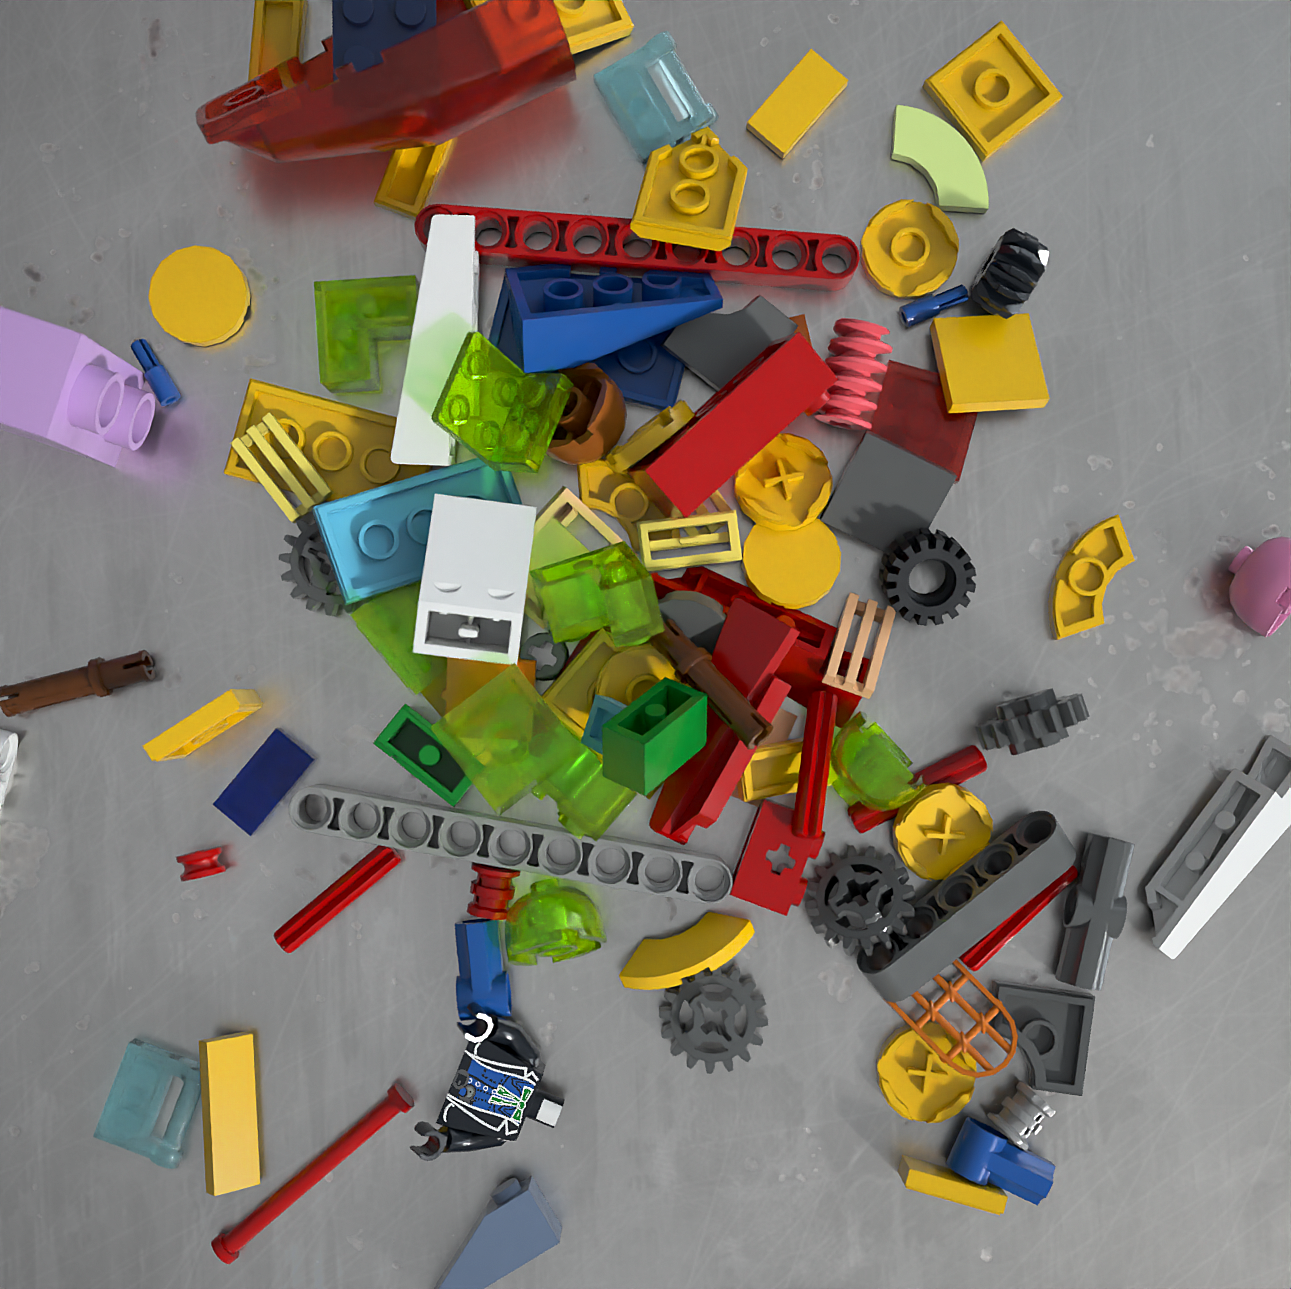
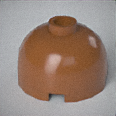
M587 362L574 368L558 369L557 371L562 377L558 378L551 386L544 381L531 399L525 419L526 430L533 436L531 441L549 457L571 465L592 463L605 456L618 443L625 429L627 419L622 391L595 363Z

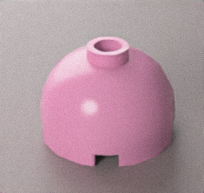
M1281 536L1268 539L1255 550L1245 546L1228 568L1229 571L1235 574L1229 588L1231 605L1242 621L1265 638L1267 636L1270 637L1291 614L1290 537Z

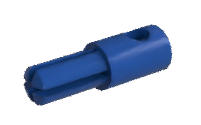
M961 284L937 295L930 294L901 306L899 313L902 322L909 328L939 315L940 311L967 301L969 298L968 291Z
M146 339L133 342L130 348L145 372L144 377L160 405L167 406L176 402L181 397V394L165 367L158 362Z

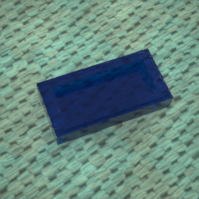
M278 727L271 733L213 805L248 835H255L315 763L317 758L283 729Z

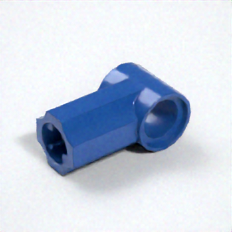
M476 918L456 922L455 936L460 974L456 978V1000L460 1021L477 1019L467 1008L471 1002L478 1003L488 1015L494 1014L499 1017L511 1016V987L508 971H504L499 920Z
M971 1117L966 1118L945 1162L950 1169L975 1183L987 1185L989 1182L1037 1206L1043 1198L1047 1197L1052 1187L1056 1167L1051 1161L1028 1150L1025 1151L1023 1148L1009 1142L1008 1138L998 1130Z

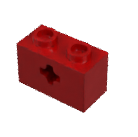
M763 798L756 809L733 871V886L729 895L787 916L790 906L798 907L803 899L808 879L802 877V873L808 858L816 860L824 841L825 831H822L820 837L815 840H806L793 836L791 831L794 808ZM784 844V851L791 859L788 864L779 863L777 869L774 870L772 869V862L766 857L768 850L777 851L780 845Z

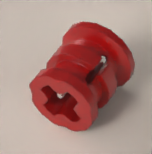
M472 862L471 869L477 872V879L471 881L470 893L474 894L473 901L468 903L467 913L491 920L509 919L511 908L508 907V900L514 899L515 887L511 885L512 878L520 876L521 871Z

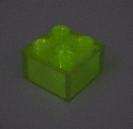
M515 663L430 726L435 736L498 817L580 754L579 744Z

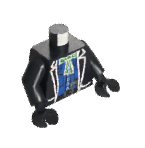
M471 1002L467 1006L472 1015L477 1017L475 1022L470 1025H464L461 1022L456 1024L469 1042L436 1121L442 1127L437 1131L425 1121L418 1122L414 1127V1130L419 1135L429 1136L427 1142L422 1146L412 1145L410 1147L416 1155L425 1161L436 1159L442 1152H471L502 1146L507 1140L517 1141L526 1117L554 1128L565 1099L538 1089L546 1065L540 1061V1051L519 1023L497 1015H488L476 1002Z

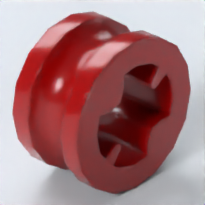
M221 846L177 856V863H181L184 866V872L180 875L181 881L225 872V865L220 864L218 861V856L222 853Z

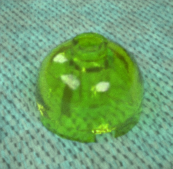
M859 711L841 728L833 740L830 764L838 778L832 783V786L850 806L859 801L869 809L885 812L900 808L913 800L929 785L922 774L913 780L914 775L908 769L913 762L876 722L867 728L864 725L867 722V714Z
M545 879L531 884V892L521 896L510 907L504 926L508 963L517 966L537 965L536 955L539 957H552L553 963L570 960L597 951L601 948L600 942H607L604 922L596 903L588 894L575 887L560 886L559 879Z

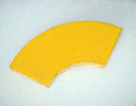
M605 459L577 465L579 500L590 510H599L616 519L628 534L632 549L636 553H640L637 522L666 519V517L627 474L630 468L615 475L604 461ZM679 529L648 532L649 541L681 537Z
M1119 514L1100 521L1082 533L1071 544L1060 560L1052 579L1048 600V616L1053 640L1105 624L1102 602L1106 586L1118 570L1135 561Z
M708 912L695 926L679 935L665 939H643L619 974L623 986L631 989L654 990L681 985V978L693 976L707 967L712 972L725 964L747 944L755 930L748 919Z

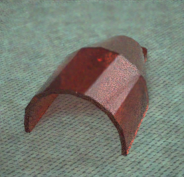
M436 0L437 25L398 44L383 49L380 54L384 62L356 72L352 62L335 69L338 80L333 81V36L331 35L321 41L325 51L301 64L298 56H293L241 86L208 101L195 112L196 124L208 144L226 141L275 163L436 146L576 80V69L568 39L553 0H488L467 10L463 0Z

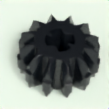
M1015 228L1006 231L991 249L980 271L975 276L976 279L971 286L972 300L980 304L983 310L992 315L997 314L1005 319L1015 315V313L1020 311L1025 301L1029 299L1040 277L1045 272V266L1049 261L1048 247L1038 242V238L1027 232L1022 233Z

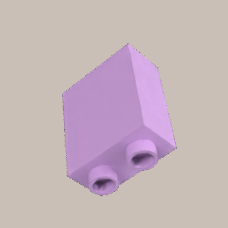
M0 306V429L113 467L117 464L122 447L133 451L137 450L148 435L155 411L154 395L142 390L145 382V373L82 333Z

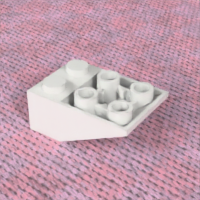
M435 493L418 602L413 653L517 665L536 506Z

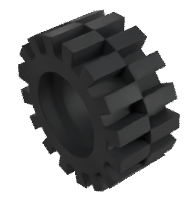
M919 528L920 535L914 536L909 531L903 534L906 541L899 544L894 540L889 545L893 552L890 556L884 553L881 559L884 569H879V578L883 583L881 588L896 612L899 611L905 620L910 622L914 618L918 625L927 626V619H931L935 625L944 623L942 615L948 613L951 619L959 615L955 609L959 603L965 608L968 606L971 600L966 594L967 591L975 592L976 583L972 580V577L976 576V570L970 562L971 558L952 536L949 538L945 532L938 529L933 534L928 528ZM925 560H935L942 563L945 568V579L938 589L931 593L923 594L915 592L910 588L909 576L912 569L918 563Z

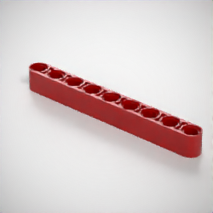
M432 204L419 212L414 223L415 234L426 253L428 234L434 215H474L476 222L475 251H478L479 264L526 267L545 264L571 265V271L586 273H599L600 267L617 268V274L642 277L649 270L710 273L716 283L837 291L844 288L850 282L860 260L856 244L848 237L838 234L735 227L729 247L736 246L742 248L748 254L749 259L742 265H732L722 255L727 248L721 251L698 248L700 254L696 259L692 261L679 260L673 253L674 248L679 244L640 238L630 229L632 220L630 218ZM486 228H496L502 232L499 241L492 246H484L476 242L479 233ZM542 231L551 236V242L548 246L540 250L531 249L525 244L526 239L534 232ZM591 235L598 238L601 245L595 252L585 254L579 252L574 247L576 241L582 236ZM633 239H641L647 242L651 249L643 257L635 258L629 256L624 251V246ZM781 250L790 251L795 255L798 264L792 269L780 268L774 263L772 255ZM828 254L839 255L844 259L847 270L841 273L830 272L824 267L822 257Z

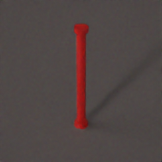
M398 1083L391 1086L387 1090L389 1096L229 1233L217 1235L211 1241L212 1249L217 1257L226 1264H231L239 1257V1250L398 1113L410 1111L415 1104L409 1093Z

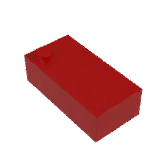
M800 332L777 339L770 343L722 388L694 412L695 415L690 421L643 457L627 474L666 518H687L802 412L810 416L820 409L831 398L827 390L839 379Z

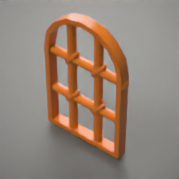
M957 959L951 964L962 975L953 984L950 980L947 982L939 974L932 978L945 991L934 1003L932 1000L928 1002L918 991L911 995L926 1010L915 1023L895 1002H888L883 999L925 1041L943 1063L961 1075L974 1078L992 1076L1005 1068L1016 1053L1018 1035L1013 1018L1003 1006V1003L995 998ZM968 980L994 1005L985 1015L982 1012L978 1013L957 992ZM949 999L952 1003L955 1001L976 1022L966 1034L963 1031L959 1033L938 1012ZM999 1011L1009 1024L1012 1037L1011 1044L989 1024ZM929 1019L932 1022L936 1020L957 1041L946 1054L920 1029ZM980 1031L983 1034L986 1032L1007 1053L1003 1062L995 1068L969 1043ZM962 1050L964 1054L967 1052L985 1071L974 1072L965 1070L954 1063L952 1059Z

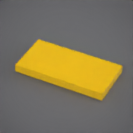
M249 379L233 440L247 434V429L253 425L257 426L263 421L262 418L270 412L334 494L327 498L326 502L432 471L433 465L395 464L391 461L390 457L397 417L263 381ZM272 431L264 435L307 493L312 496L318 492ZM256 443L250 446L249 449L280 489L294 493ZM231 445L224 474L261 484Z

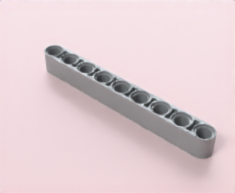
M316 784L297 791L292 796L288 805V815L291 822L298 829L314 834L702 904H716L723 901L730 894L733 886L732 875L727 864L720 857L708 853L326 784ZM311 794L320 796L326 803L327 812L322 821L311 819L305 811L306 800ZM359 803L370 805L376 813V823L371 830L360 828L354 821V810ZM408 812L420 814L425 820L426 831L420 839L411 838L404 833L402 820ZM464 821L474 828L476 840L473 846L460 847L453 842L451 828L455 822ZM507 830L519 832L526 842L523 854L518 856L505 854L499 845L501 833ZM557 839L569 841L575 849V859L566 865L554 863L548 855L549 844ZM614 848L623 854L625 865L619 872L608 874L598 867L596 857L604 849ZM656 857H664L674 866L672 877L662 883L652 881L645 872L647 864ZM706 866L718 868L723 873L721 885L713 891H703L695 884V877L700 869Z

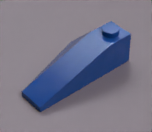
M545 264L505 269L515 346L524 373L537 372L548 374L558 369L574 368L723 308V297L710 273L649 270L644 273L642 278H634L617 274V268L600 267L599 275L571 274V265Z

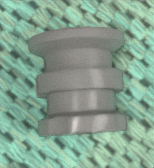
M1021 1081L1016 1086L1018 1090L1016 1095L1012 1099L1007 1096L1001 1103L1004 1106L999 1114L989 1112L987 1116L1017 1146L1026 1151L1029 1148L1026 1138L1031 1132L1037 1135L1043 1128L1039 1123L1045 1116L1051 1118L1055 1111Z

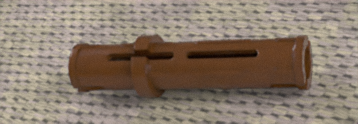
M667 619L666 623L661 622L653 629L648 637V642L676 670L674 672L675 677L682 684L688 683L693 689L707 694V705L731 728L748 750L754 749L755 745L758 747L769 737L773 731V725L759 714L740 691L711 662V654L705 648H698L676 625L673 619Z
M146 650L107 661L104 658L98 657L89 660L87 666L9 686H0V697L8 696L9 698L0 701V707L7 717H12L19 713L94 694L98 697L100 696V698L110 696L114 689L145 681H153L155 671H147L146 667L154 666L153 661Z

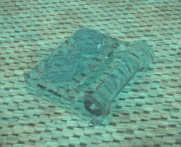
M669 31L657 34L645 46L594 74L595 85L642 165L648 162L651 151L668 144L671 147L677 146L690 139L691 133L707 126L710 127L719 118L712 103H705L676 54L677 44ZM657 62L660 63L689 113L688 117L679 122L647 70L648 67Z
M134 1038L128 1043L93 1137L150 1158L153 1163L161 1167L178 1168L184 1154L181 1145L201 1095L200 1063ZM174 1075L179 1077L184 1083L163 1139L152 1136L151 1133Z

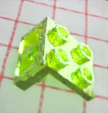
M470 331L466 334L431 418L435 424L493 470L538 473L574 384L563 374L524 373L478 331Z
M421 582L380 594L369 603L363 604L349 618L413 696L421 692L432 683L433 679L447 669V657L413 653Z

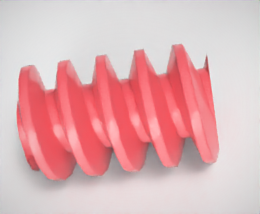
M841 318L836 320L833 327L835 334L839 337L831 339L828 345V350L835 357L827 358L824 361L839 380L827 390L831 398L817 410L821 414L814 417L821 422L843 429L871 430L872 424L861 418L860 414L864 411H875L877 409V405L865 398L866 392H880L883 386L870 377L871 373L887 372L888 367L875 358L876 354L892 353L893 347L881 340V336L890 334V331L883 326L864 320Z

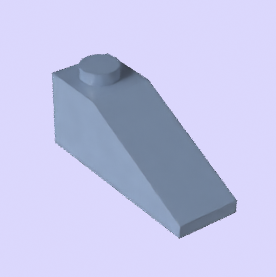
M532 1175L520 1183L516 1178H512L498 1186L490 1194L492 1200L484 1208L434 1289H484L560 1243L562 1225Z

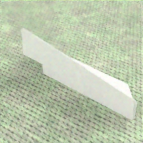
M437 214L431 220L390 457L391 461L395 464L454 465L456 461L455 415L476 416L478 251H475L476 222L474 215Z
M1270 735L1248 775L1234 768L1145 887L1147 904L1153 911L1156 937L1152 938L1153 945L1171 959H1175L1291 824V746Z

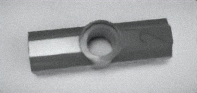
M1088 834L1077 884H1073L1069 889L1064 905L1063 923L1067 929L1055 976L1058 981L1083 989L1101 991L1112 941L1120 936L1126 920L1127 899L1123 893L1135 844L1103 835Z

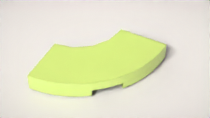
M896 105L893 116L891 159L909 163L925 175L934 191L936 206L942 211L986 213L989 209L986 178L978 157L965 138L947 122L929 112L910 106Z

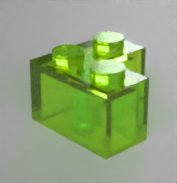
M416 275L314 282L320 383L330 393L380 390L377 341L411 339L420 283Z
M625 541L529 571L543 623L554 643L579 641L586 638L591 631L604 628L615 647L622 645L636 646L648 641L652 635L665 631L652 576Z
M558 721L554 723L518 764V770L524 774L519 780L520 783L538 799L542 800L546 795H549L556 801V806L559 810L557 813L559 818L557 820L580 840L587 834L597 842L637 795L635 791L603 777V760L589 747L582 744L575 735Z

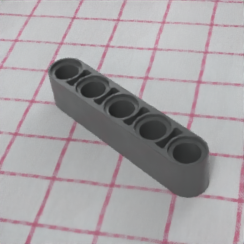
M1035 811L1024 816L912 905L915 910V918L901 919L906 927L907 934L903 937L893 932L889 936L892 944L890 950H887L878 942L873 944V956L867 957L863 947L860 949L857 955V965L883 999L888 1002H899L910 997L1073 865L1076 858V850L1054 815L1048 811Z

